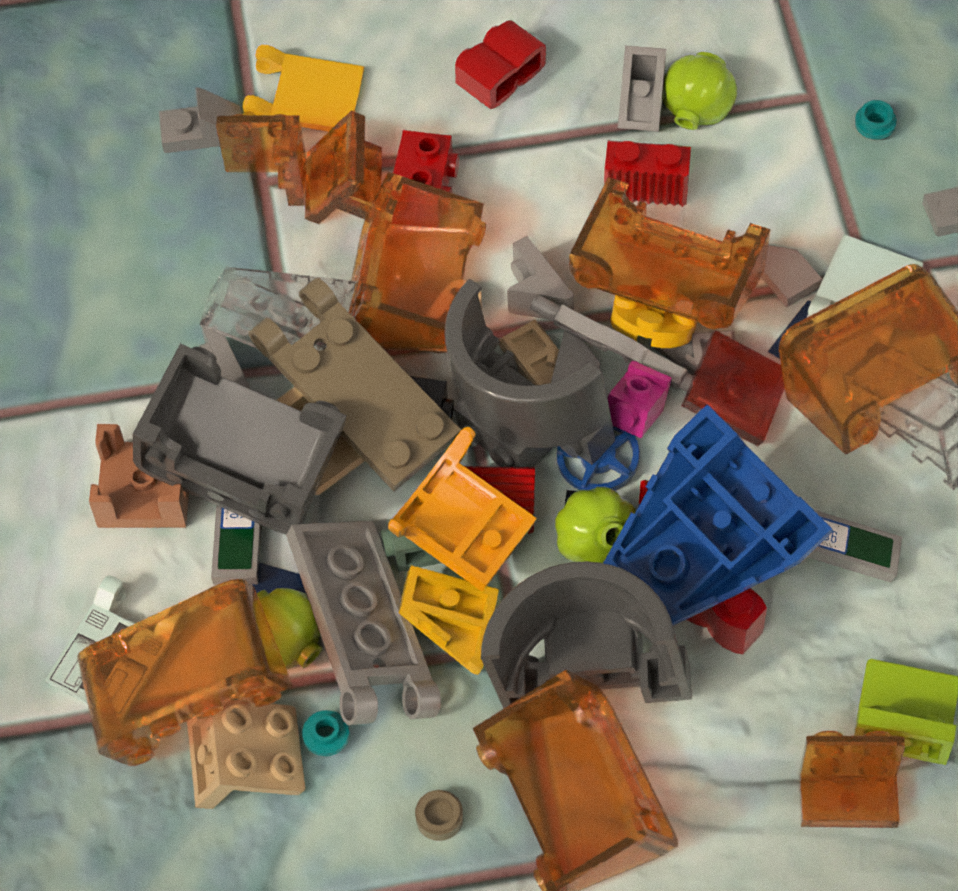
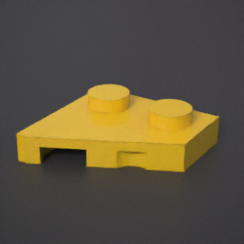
M411 565L407 573L398 613L467 670L479 675L483 669V662L481 660L483 636L487 624L495 611L499 589L487 586L482 592L464 579Z

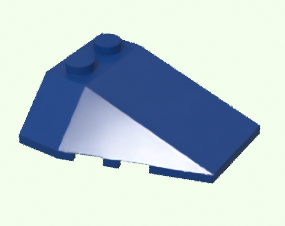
M707 404L672 438L667 447L669 453L657 474H652L646 485L648 490L635 514L631 512L603 563L622 568L649 585L662 600L674 626L800 564L834 530L801 497H798Z

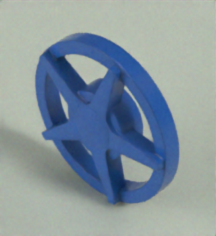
M613 426V430L619 432L620 435L615 436V442L593 465L578 456L577 458L581 459V463L586 469L582 481L573 476L565 465L564 457L571 456L560 446H557V464L561 475L571 486L578 490H591L597 486L608 487L613 490L623 487L632 479L639 465L640 452L635 435ZM626 441L630 443L633 452L632 461L628 469L616 459L615 451ZM610 469L621 474L619 478L608 483H589L594 474H602Z

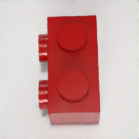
M402 131L388 193L390 221L434 227L440 226L442 212H449L452 202V187L448 186L450 177L456 178L459 169V153H453L451 135Z

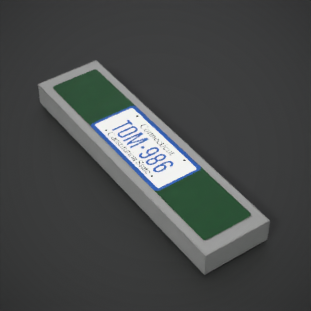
M217 505L211 572L213 585L258 584L262 525Z
M814 510L834 531L807 556L808 558L890 583L896 578L902 542L901 536Z

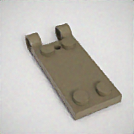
M315 278L299 291V297L305 307L321 321L317 326L291 345L278 325L271 319L265 318L248 332L249 337L256 348L276 366L310 403H316L318 400L326 401L336 406L340 413L347 415L341 436L395 492L454 441L461 429L338 302L331 288L320 278ZM317 342H323L327 347L319 351L314 348V345Z

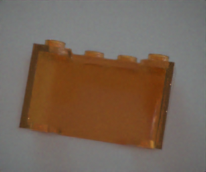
M233 579L213 586L89 645L77 655L98 753L125 765L128 764V766H137L150 761L155 756L154 750L161 744L159 739L174 735L180 731V724L192 718L205 719L212 717L224 709V703L235 698L246 703L253 702L255 707L266 706L279 700L282 696L280 692L293 687L255 587L243 579Z

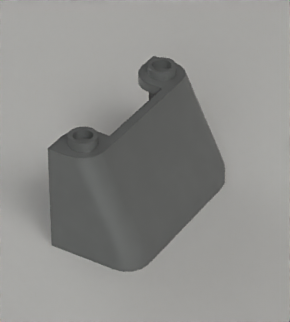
M180 343L133 432L134 464L142 472L171 486L181 484L183 491L286 535L292 524L303 523L345 426L347 415L340 413V410L333 404L318 400L316 403L305 404L302 411L222 377L220 366L216 362V356L207 349L197 346L190 348Z

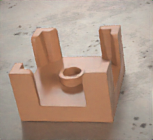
M97 424L95 444L101 460L98 485L91 484L89 504L97 527L186 528L189 493L183 491L181 484L171 486L138 469L133 462V442H124L121 428L118 424Z

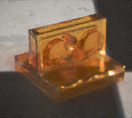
M351 110L307 152L306 220L320 224L336 209L373 222L381 215L382 147L365 140L364 115Z

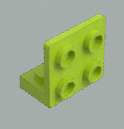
M875 659L867 660L852 746L946 765L954 744L957 726L953 725L958 698V676Z

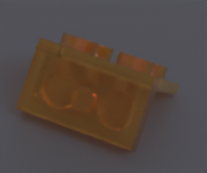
M234 114L231 116H217L216 129L225 171L278 172L279 189L286 190L288 206H305L308 164L300 115Z
M822 731L814 736H807L798 773L801 827L898 828L900 818L897 773L905 750V738L902 736H892L884 731L868 732L863 736H843L842 733L837 731Z

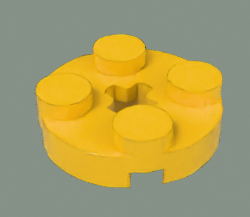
M655 284L651 287V290H617L610 323L616 331L636 342L639 335L652 339L651 347L676 348L684 346L691 341L692 334L696 330L699 311L684 300L676 297V290L663 284Z

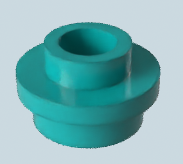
M881 100L866 102L857 111L855 116L857 131L869 139H884L890 136L896 127L897 118L892 107Z
M322 710L312 714L306 720L302 729L303 741L308 750L324 757L333 756L343 750L350 736L349 726L343 721L341 714L331 710ZM330 726L334 729L333 733L326 737L317 734L318 730L322 727Z

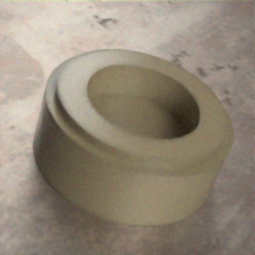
M433 790L423 795L415 808L416 824L419 831L428 839L435 841H444L455 836L463 824V808L460 800L453 793L445 790Z

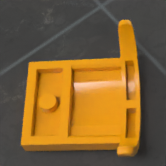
M465 427L459 432L404 506L390 519L388 530L399 538L407 537L483 592L534 525L537 518L460 464L476 435L472 428Z

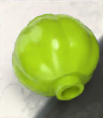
M698 52L696 55L683 56L676 60L665 73L662 101L665 107L675 116V123L682 128L695 130L698 125H714L722 121L735 104L737 98L736 80L727 69L725 61L715 54Z
M597 486L591 490L582 489L573 493L555 518L559 552L566 559L573 562L603 563L631 512L635 514L636 509L628 500L622 499L619 493L608 487Z
M276 588L271 593L262 590L248 601L240 614V617L244 620L239 632L241 647L245 655L261 668L284 671L298 664L302 668H306L316 660L322 651V647L318 644L320 631L308 597L303 592L290 588Z

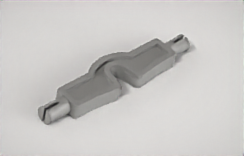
M540 294L535 296L529 308L530 311H534L553 321L555 326L604 352L610 350L623 357L628 365L634 360L671 377V387L675 389L680 388L700 398L702 401L711 384L687 373V369L652 352L626 335L599 324L565 305L559 306L540 296Z

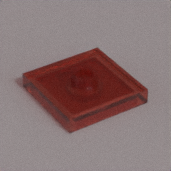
M715 330L708 339L681 406L697 414L708 404L739 437L758 447L766 438L791 370Z

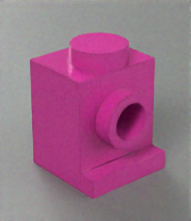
M632 360L625 375L608 394L607 399L612 425L642 438L663 412L672 378Z

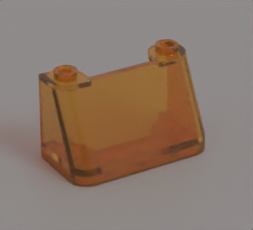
M391 172L387 173L363 222L345 309L384 350L447 351L445 344L446 317L454 297L462 287L467 255L473 245L479 247L483 240L487 225L486 222L481 221L484 203Z
M608 177L570 252L569 268L577 283L586 288H596L698 322L709 329L731 326L758 285L765 270L771 229L750 223L745 234L735 237V231L727 230L723 241L646 217L647 203L639 201L636 206L626 196L628 183Z
M910 264L797 322L787 329L779 342V355L786 399L845 455L870 443L879 431L881 423L880 408L949 372L951 380L958 385L957 308L930 273L918 264Z
M565 669L472 728L479 742V745L476 746V751L480 760L489 770L495 768L500 773L508 776L543 853L536 857L537 868L533 870L535 880L542 891H581L658 859L678 847V840L671 823L614 708L606 695L595 684Z

